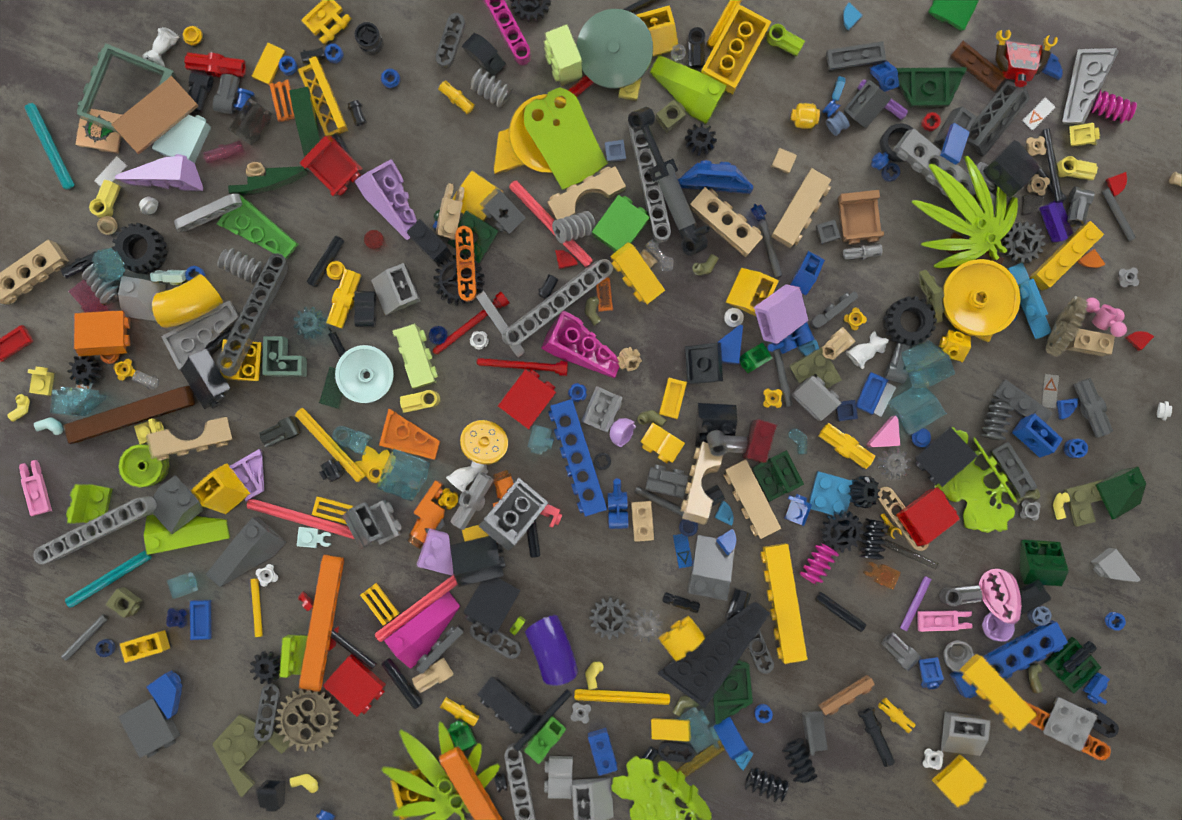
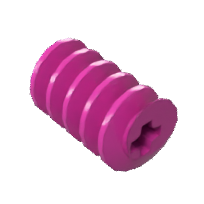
M1100 90L1091 108V113L1099 109V116L1106 112L1105 118L1108 119L1112 114V121L1120 117L1119 123L1122 124L1125 120L1129 122L1132 119L1137 108V102L1133 101L1130 103L1128 99L1123 100L1122 97H1116L1115 94L1109 95L1107 91L1101 93Z
M824 544L822 546H815L818 553L812 552L811 555L814 559H807L810 566H803L807 572L799 573L800 576L817 585L816 582L823 583L820 575L827 576L824 569L831 570L828 562L835 563L832 555L839 556L836 551Z

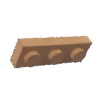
M866 675L818 706L825 715H833L839 711L840 706L854 702L856 696L870 692L872 690L871 687L875 684Z

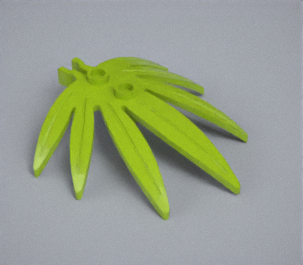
M964 156L983 211L961 183L934 164H929L932 173L949 199L965 217L966 222L943 208L926 202L912 200V204L937 222L959 233L970 236L969 239L951 238L922 242V246L939 250L968 249L934 265L935 268L962 265L977 259L987 251H989L991 259L998 260L997 249L1001 253L1007 252V249L1001 245L1000 239L1009 232L1015 222L1018 199L1013 197L1006 210V194L997 186L994 217L992 199L986 182L969 156Z
M439 722V743L441 753L444 754L453 749L454 746L443 722ZM400 730L401 738L411 758L434 786L409 772L397 768L382 767V771L402 786L421 795L434 798L435 801L410 803L396 809L393 815L413 817L435 812L423 820H446L455 812L460 815L461 820H466L461 809L463 808L467 813L470 812L438 760L415 737L404 730ZM481 743L474 747L467 759L475 773L481 758ZM499 764L486 768L477 776L484 788L499 770Z

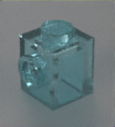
M533 424L528 443L531 452L542 455L543 451L547 452L548 448H552L554 438L551 437L552 429Z
M192 572L167 580L173 599L198 591L197 580Z

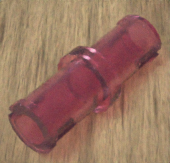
M238 140L234 143L221 144L218 148L204 151L203 155H206L204 156L205 161L210 163L222 158L224 160L228 159L231 155L244 152V149H242L241 141Z

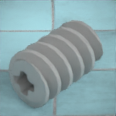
M480 67L471 80V90H477L478 95L484 94L485 99L490 98L491 103H496L498 108L502 107L509 99L513 89L507 91L508 84L501 87L502 80L495 83V76L489 79L488 71L482 75L483 68Z
M584 211L576 215L554 220L552 227L557 240L560 243H565L572 239L576 240L578 237L589 236L595 227V219L589 211Z
M231 248L229 251L224 249L219 256L217 267L224 268L225 271L238 275L239 278H244L247 282L251 281L253 284L261 272L262 262L259 261L254 265V258L248 262V255H244L241 258L242 252L238 251L234 255V248Z
M98 261L85 269L82 278L87 280V285L91 286L92 292L100 299L101 304H111L119 299L117 291L120 286L113 287L116 281L114 279L108 281L111 274L104 275L107 268H99L102 262Z

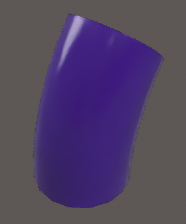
M557 615L546 617L534 623L525 631L544 683L554 686L562 685L572 681L578 675V668L572 648Z

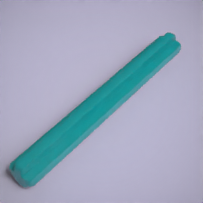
M33 103L25 105L24 109L62 187L66 190L73 188L74 183L36 105Z
M146 550L142 551L66 598L65 603L69 608L74 607L152 558V555H147Z

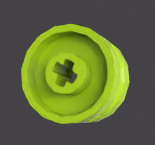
M143 444L131 446L125 450L119 461L120 475L125 482L136 487H149L159 484L167 476L170 467L169 459L157 461V458L151 459L148 445Z

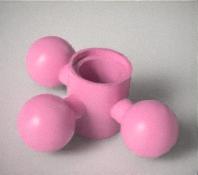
M1088 298L1086 300L1088 302L1087 312L1096 313L1092 323L1097 328L1107 330L1110 326L1111 334L1115 337H1122L1126 334L1127 327L1122 322L1125 314L1121 309L1113 308L1107 304L1099 308L1100 303L1096 298Z

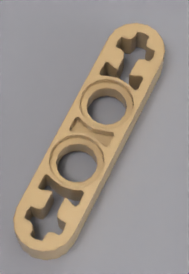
M880 487L878 492L880 498L877 499L879 504L896 527L902 531V535L910 546L918 551L925 550L929 544L918 547L913 539L909 537V533L903 529V524L898 517L892 514V508L895 505H898L903 510L905 508L904 504L891 488ZM882 491L889 492L887 495L889 500L893 501L895 499V502L889 504L887 499H881Z

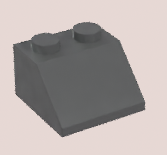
M176 475L162 484L153 497L157 504L153 514L171 534L175 533L203 511L199 500Z

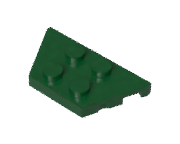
M967 67L896 68L899 87L910 107H948L954 98L963 75L967 71Z
M739 659L714 694L715 724L722 723L721 721L731 715L733 716L740 709L746 708L753 703L749 663Z

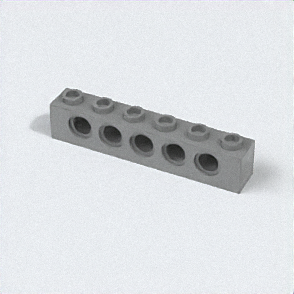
M913 128L907 131L893 149L897 152V156L904 161H908L912 165L913 170L926 176V180L929 183L938 186L940 192L947 196L929 167V160H931L934 165L946 171L961 183L976 198V202L983 211L970 175L959 165H955L941 157V150L916 129ZM915 148L919 151V157L914 153ZM989 191L994 210L996 206V196H994Z

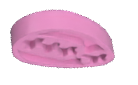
M1001 569L987 571L979 581L983 602L1003 622L1009 624L1018 622L1021 613V595L1015 577ZM993 575L998 577L995 579V581L997 584L1001 585L999 591H995V589L997 588L996 583L991 582V580L993 579ZM1000 592L1005 594L1003 600L999 599L1001 596ZM1008 610L1013 612L1011 618L1006 617L1009 614Z

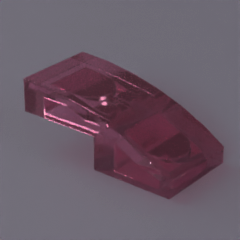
M84 279L68 291L81 305L80 308L85 313L109 311L106 305L100 303V299L95 296L91 286H88Z

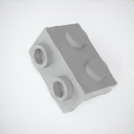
M596 386L581 421L599 430L608 432L614 423L616 412L621 408L623 397Z
M382 500L369 507L379 525L378 528L381 529L384 535L378 540L379 544H383L401 535L400 530H402V526L398 519H394L392 515L394 510L390 502Z

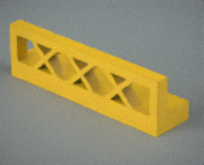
M316 56L310 58L311 64L299 68L298 71L305 87H308L310 90L312 104L325 136H331L337 132L339 134L348 131V128L323 68ZM313 69L315 73L314 80L306 79L304 72ZM315 86L322 89L321 98L313 96L312 92ZM322 103L329 106L330 111L328 115L320 112ZM329 120L334 121L338 129L328 132L327 125Z

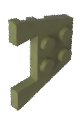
M242 714L212 744L240 797H243L255 784L241 768L266 742L259 741L254 736L256 720ZM264 726L263 729L259 730V733L264 738L265 735L269 734V731ZM274 729L273 736L267 741L283 754L289 747L290 740L283 742L286 736L278 735L280 731Z

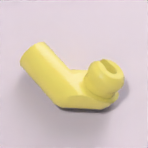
M23 394L16 396L17 409L7 414L12 422L28 413L30 404L28 396Z
M1066 492L1058 493L1053 502V509L1057 520L1066 518L1063 505L1070 501L1069 494Z
M600 661L591 663L585 672L588 690L598 688L596 676L604 669L603 663Z
M309 774L290 778L292 788L302 785L310 793H315L319 788L317 780Z

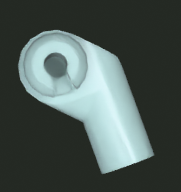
M52 417L34 423L36 431L49 429L55 435H59L64 431L61 422Z

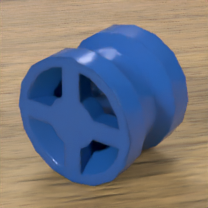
M1070 439L1065 442L1063 450L1070 458H1081L1087 454L1088 445L1082 439Z

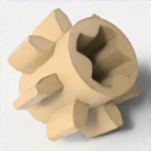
M631 347L621 350L617 357L620 368H626L628 372L637 369L640 362H642L639 357L640 353L637 349L633 351Z

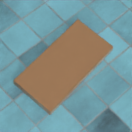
M171 76L111 125L139 155L195 110L198 105Z

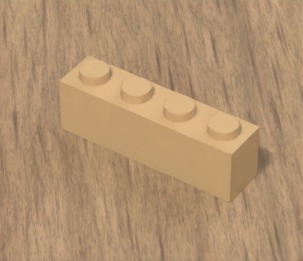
M811 168L771 237L789 248L793 244L797 245L803 236L800 232L803 228L807 229L812 221L809 218L812 212L816 213L822 204L819 202L822 195L826 197L831 189L829 183L832 179Z
M744 459L726 468V473L723 475L728 485L732 483L735 489L732 493L736 501L741 500L744 506L741 511L746 519L750 518L753 524L750 528L754 536L758 535L762 539L780 530L781 527L747 460Z

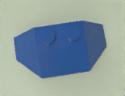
M704 160L701 163H696L678 179L682 189L703 190L706 187L708 190L751 194L753 191V185L735 165H731L729 162L712 164L711 161Z

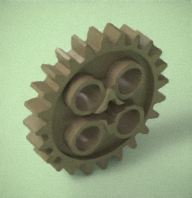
M1075 296L1071 302H1068L1067 307H1064L1063 312L1058 315L1055 326H1053V330L1047 340V353L1056 357L1061 355L1062 351H1065L1066 346L1068 347L1070 342L1076 337L1081 321L1084 319V314L1087 312L1088 302L1085 299Z
M300 689L299 694L294 690L292 691L293 697L290 695L286 696L288 702L282 701L280 703L284 708L277 709L281 716L275 719L281 721V723L276 728H282L278 735L285 734L286 737L283 739V742L290 740L289 747L296 744V750L298 751L303 746V750L306 752L310 746L311 750L314 751L316 750V744L322 748L323 741L325 743L330 742L328 736H335L332 729L337 730L339 728L334 723L340 721V718L335 717L340 711L333 709L337 703H330L333 698L332 696L325 698L326 691L319 694L318 691L312 692L307 690L305 692V689ZM306 700L312 701V710L305 708ZM296 706L300 707L303 714L296 709ZM292 713L298 716L297 724L290 721ZM319 714L324 715L326 718V723L323 725L317 721ZM310 715V722L306 723L304 720L306 716ZM304 728L310 729V731H311V737H310V738L304 737V735H303V729H304Z

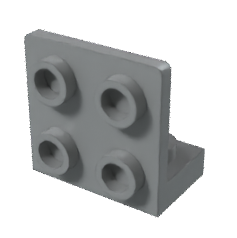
M1056 696L1055 706L1043 733L1082 751L1097 715Z

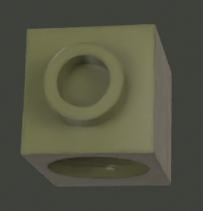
M673 100L656 113L655 119L665 132L668 133L685 120L686 110L681 103L677 104ZM669 112H674L677 115V117L675 119H670L667 116V114Z
M125 587L116 589L105 605L123 618L134 616L140 610L139 605L142 600ZM124 599L129 603L128 608L123 606Z

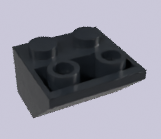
M698 403L695 447H700L702 442L708 443L707 435L714 430L722 431L727 436H735L738 421L737 405Z

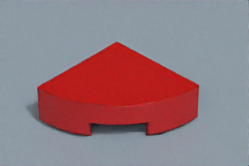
M1126 172L1106 179L1107 185L1114 197L1120 194L1126 186Z
M555 250L559 270L578 266L576 259L570 253L564 250Z
M1138 331L1127 335L1125 338L1140 351L1154 336L1145 331Z
M303 591L298 596V600L303 602L302 606L306 611H310L313 609L314 601Z

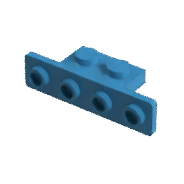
M1023 263L1008 268L1007 270L1014 276L1018 284L1020 304L1035 339L1050 334L1052 331L1045 316L1048 315V312L1034 278L1030 280Z

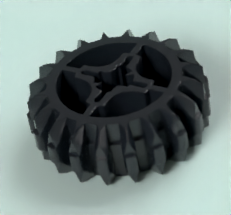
M453 255V261H450L448 257L445 258L448 264L439 263L443 268L442 270L436 268L435 271L440 276H433L434 280L439 281L434 283V287L439 288L436 291L438 295L443 293L441 296L443 301L448 298L447 303L449 305L455 300V306L459 305V301H461L463 306H466V301L462 300L459 295L449 293L445 286L457 287L458 290V283L455 282L457 280L456 255ZM481 266L475 268L476 291L480 293L483 292V289L479 285H485L484 281L479 280L485 277L483 273L478 274L482 271ZM454 268L453 276L444 281L447 272ZM461 273V276L465 279L471 277L469 274L464 275ZM473 291L466 293V298L469 297V294H473Z

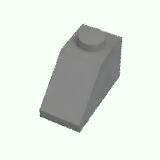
M1108 548L1091 561L1095 566L1093 568L1100 577L1133 582L1141 580L1117 549Z

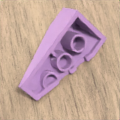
M176 154L175 157H164L115 175V179L128 185L151 187L152 184L169 189L170 185L185 191H203V185L195 163L188 160L187 156Z
M391 159L368 171L354 182L364 198L408 240L410 237L406 231L417 220L414 211L409 207L407 201L409 196L407 192H404L402 175Z

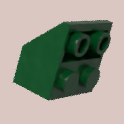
M1022 540L1020 573L1023 584H1030L1039 579L1042 585L1063 586L1069 570L1061 543Z

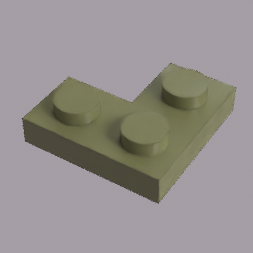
M927 270L920 271V288L927 297V304L930 303L932 306L930 310H935L936 314L933 315V318H937V323L943 321L942 313H944V306L942 304V298H944L943 289L938 287L934 276H930Z
M822 347L789 365L799 383L816 374L817 377L824 381V387L827 389L842 379L832 361L823 356Z
M1102 480L1064 489L1069 494L1070 501L1068 505L1074 526L1078 527L1096 522L1091 503L1102 500L1095 485Z

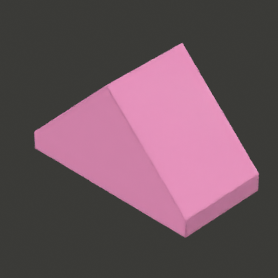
M891 416L866 446H900L898 418Z

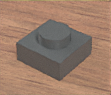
M835 220L816 225L821 244L841 238Z

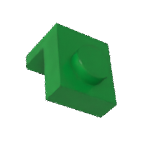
M456 721L447 729L455 747H460L463 752L477 745L468 723Z

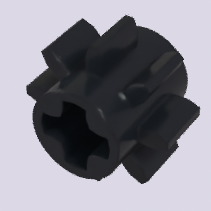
M331 459L321 465L323 470L319 474L323 480L328 479L330 482H333L343 476L341 471L344 468L339 461L335 462L334 459Z

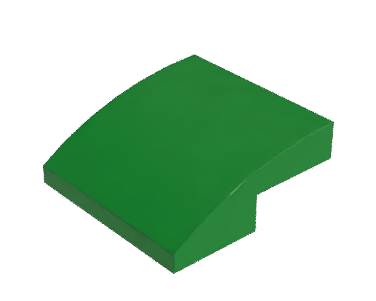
M934 0L928 13L939 21H947L959 31H963L979 0Z

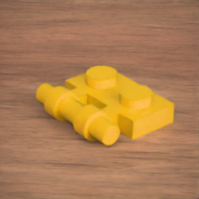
M322 0L301 21L315 36L322 31L324 35L319 40L325 45L329 40L332 41L341 29L344 30L352 19L348 14L342 18L339 17L343 9L335 0ZM334 20L336 24L328 30L326 26Z

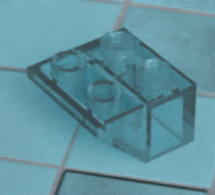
M929 340L901 353L913 389L930 387L955 374L950 356Z
M922 382L888 401L907 434H914L946 414L936 396Z
M60 387V390H52L50 413L86 416L106 399V395L99 394V390Z
M394 449L387 459L376 488L413 501L427 480L430 462Z

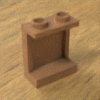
M879 190L845 193L837 198L843 243L849 242V245H855L863 240L873 243L878 242L884 236V231L881 232L878 209Z

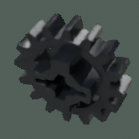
M510 0L513 2L511 3V9H515L514 15L520 14V20L526 17L528 23H530L531 18H534L535 22H538V16L544 18L543 12L549 13L547 6H551V0H543L542 6L539 4L541 0H534V3L531 2L533 0L528 2L527 0H521L520 4H518V0Z
M841 510L839 515L834 511L833 517L828 515L829 521H823L825 528L821 529V532L825 534L822 536V539L826 541L825 544L828 547L832 546L834 551L839 548L841 553L844 552L845 548L851 551L852 545L858 547L856 541H862L859 535L864 534V531L860 529L863 524L859 521V518L856 515L853 516V513L850 511L846 515L844 510Z

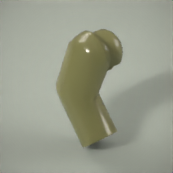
M596 296L588 298L585 305V314L594 326L602 321L596 313V308L600 303Z
M654 410L641 412L637 417V421L641 425L654 422L662 428L667 422Z
M1035 489L1034 491L1026 492L1025 496L1021 498L1015 494L1014 497L1017 503L1013 502L1012 499L1010 500L1018 506L1024 498L1038 500L1040 493L1038 489Z
M685 695L679 698L672 712L681 717L685 708H695L699 704Z

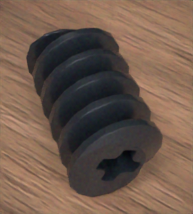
M866 518L865 520L870 522V524L864 525V528L868 529L869 532H865L863 535L868 540H862L861 542L866 547L860 548L865 553V555L860 557L875 560L884 559V556L879 554V552L886 551L881 544L887 543L882 537L888 536V533L883 531V529H888L890 526L883 521Z
M803 738L788 742L786 747L782 749V752L789 753L785 756V760L791 759L787 766L794 767L790 774H797L793 782L807 783L815 780L818 775L814 773L815 767L811 766L813 764L812 760L808 759L810 754L806 751L807 746L803 744Z
M756 767L750 769L746 777L744 789L747 790L749 786H752V793L759 789V796L766 792V799L773 795V802L780 798L782 803L787 794L789 782L788 780L782 781L779 776L774 778L772 773L767 776L765 770L760 773V769Z

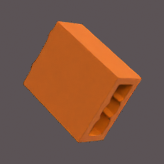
M123 310L74 313V349L78 356L127 353V346H130V336L127 335V329H130L129 317L125 316Z

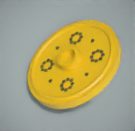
M478 420L464 428L460 437V446L465 456L471 461L485 465L493 464L505 455L508 448V438L505 431L496 423Z

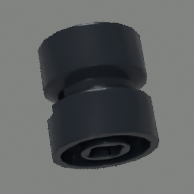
M370 22L359 24L354 34L361 50L368 55L379 53L383 47V39L378 28Z

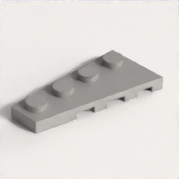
M227 301L210 312L161 336L178 370L181 371L189 356L206 349L238 320L239 315L231 301Z

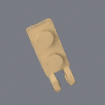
M448 183L440 207L435 232L437 236L455 240L463 203L464 187L460 186L458 188L456 199L453 200L450 199L453 193V184Z

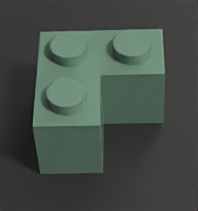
M263 336L264 376L307 377V358L303 356H288L287 338L283 336Z

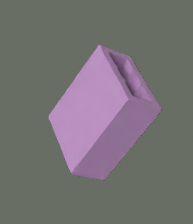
M785 284L754 307L763 340L778 344L808 321L800 287Z

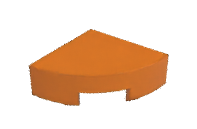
M1095 249L1077 261L1080 265L1089 268H1099L1105 265Z

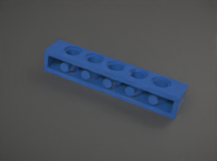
M570 399L551 405V410L548 413L551 422L555 421L557 426L554 432L557 440L561 439L563 447H560L563 459L567 458L569 464L565 467L568 476H572L574 484H571L574 495L578 494L580 502L577 503L580 514L584 513L585 516L607 510L573 400ZM564 416L571 419V424L568 427L560 425V419ZM570 434L575 435L577 438V442L572 446L566 443V437ZM574 453L582 455L583 460L581 463L575 464L572 462L571 457ZM580 471L588 473V480L586 482H580L577 479V474ZM587 489L594 492V498L589 501L583 497V492Z
M1050 620L1048 624L1039 625L982 657L990 666L995 665V671L1005 680L1010 678L1013 672L1028 668L1029 664L1035 660L1041 661L1047 657L1046 654L1052 651H1060L1068 641L1058 623ZM1045 637L1046 644L1041 647L1040 641ZM1028 646L1029 653L1024 656L1023 650ZM1012 656L1011 664L1007 665V657ZM954 671L949 674L960 695L965 698H972L978 695L975 692L977 688L963 680L962 676L964 674L962 672Z

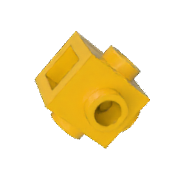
M948 330L947 334L942 336L939 342L941 356L963 362L971 349V336L964 335L958 331Z

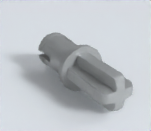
M862 244L858 248L843 250V257L847 260L855 258L865 260L868 257L882 256L881 244L870 246Z

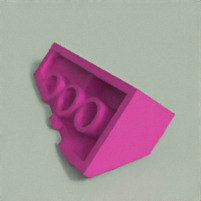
M564 310L560 312L547 332L541 349L558 358L615 378L619 369L617 356L606 345H603L596 338V335L583 325L584 323L579 318Z
M448 591L385 640L386 644L395 656L411 669L418 664L417 661L424 654H429L431 647L437 642L460 608V604Z

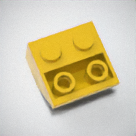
M670 5L636 15L649 29L653 41V56L679 49Z
M741 268L725 303L756 316L754 307L774 293L779 280L761 272Z
M223 339L222 350H223V348H224V346H225L227 340H224V339ZM252 342L238 372L234 376H225L221 372L224 379L259 381L262 342ZM237 345L232 350H239L241 346ZM232 362L226 363L224 368H229Z
M227 463L213 470L190 490L203 507L223 514L229 513L251 494Z
M960 754L932 779V782L957 807L965 805L969 801V797L974 792H979L987 781Z

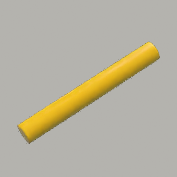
M258 578L250 579L255 637L263 636L259 581Z

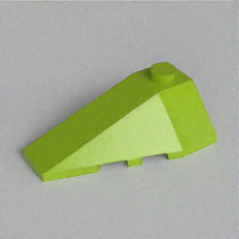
M660 55L650 70L654 78L671 93L677 102L683 105L686 112L704 124L708 123L727 85L706 74Z
M154 514L146 517L143 535L147 555L230 538L227 519L196 516L175 533L171 534Z

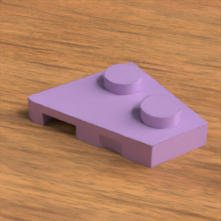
M258 449L230 466L251 493L245 498V501L264 492L262 450Z
M429 529L417 562L418 567L448 575L454 574L449 535L447 533Z

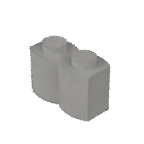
M549 756V761H545V773H549V781H545L544 793H548V798L572 799L573 756Z

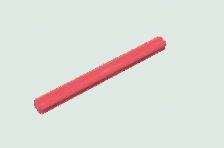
M513 181L509 188L554 234L552 227L554 219L518 181ZM573 239L562 243L584 267H588L593 262L592 258Z
M249 499L247 502L248 509L354 539L349 527L255 499Z
M454 575L376 632L375 637L379 642L383 641L458 585Z

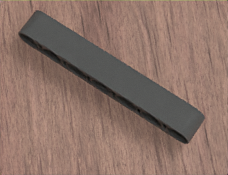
M276 253L269 257L217 360V364L225 376H234L238 372L288 272V265L282 254ZM277 263H282L280 267H274ZM270 279L274 280L272 283H266ZM260 296H266L265 299L258 300ZM252 312H258L254 317L249 316ZM243 329H249L247 333H241ZM237 345L241 346L239 350H232ZM232 362L229 368H224L226 363Z

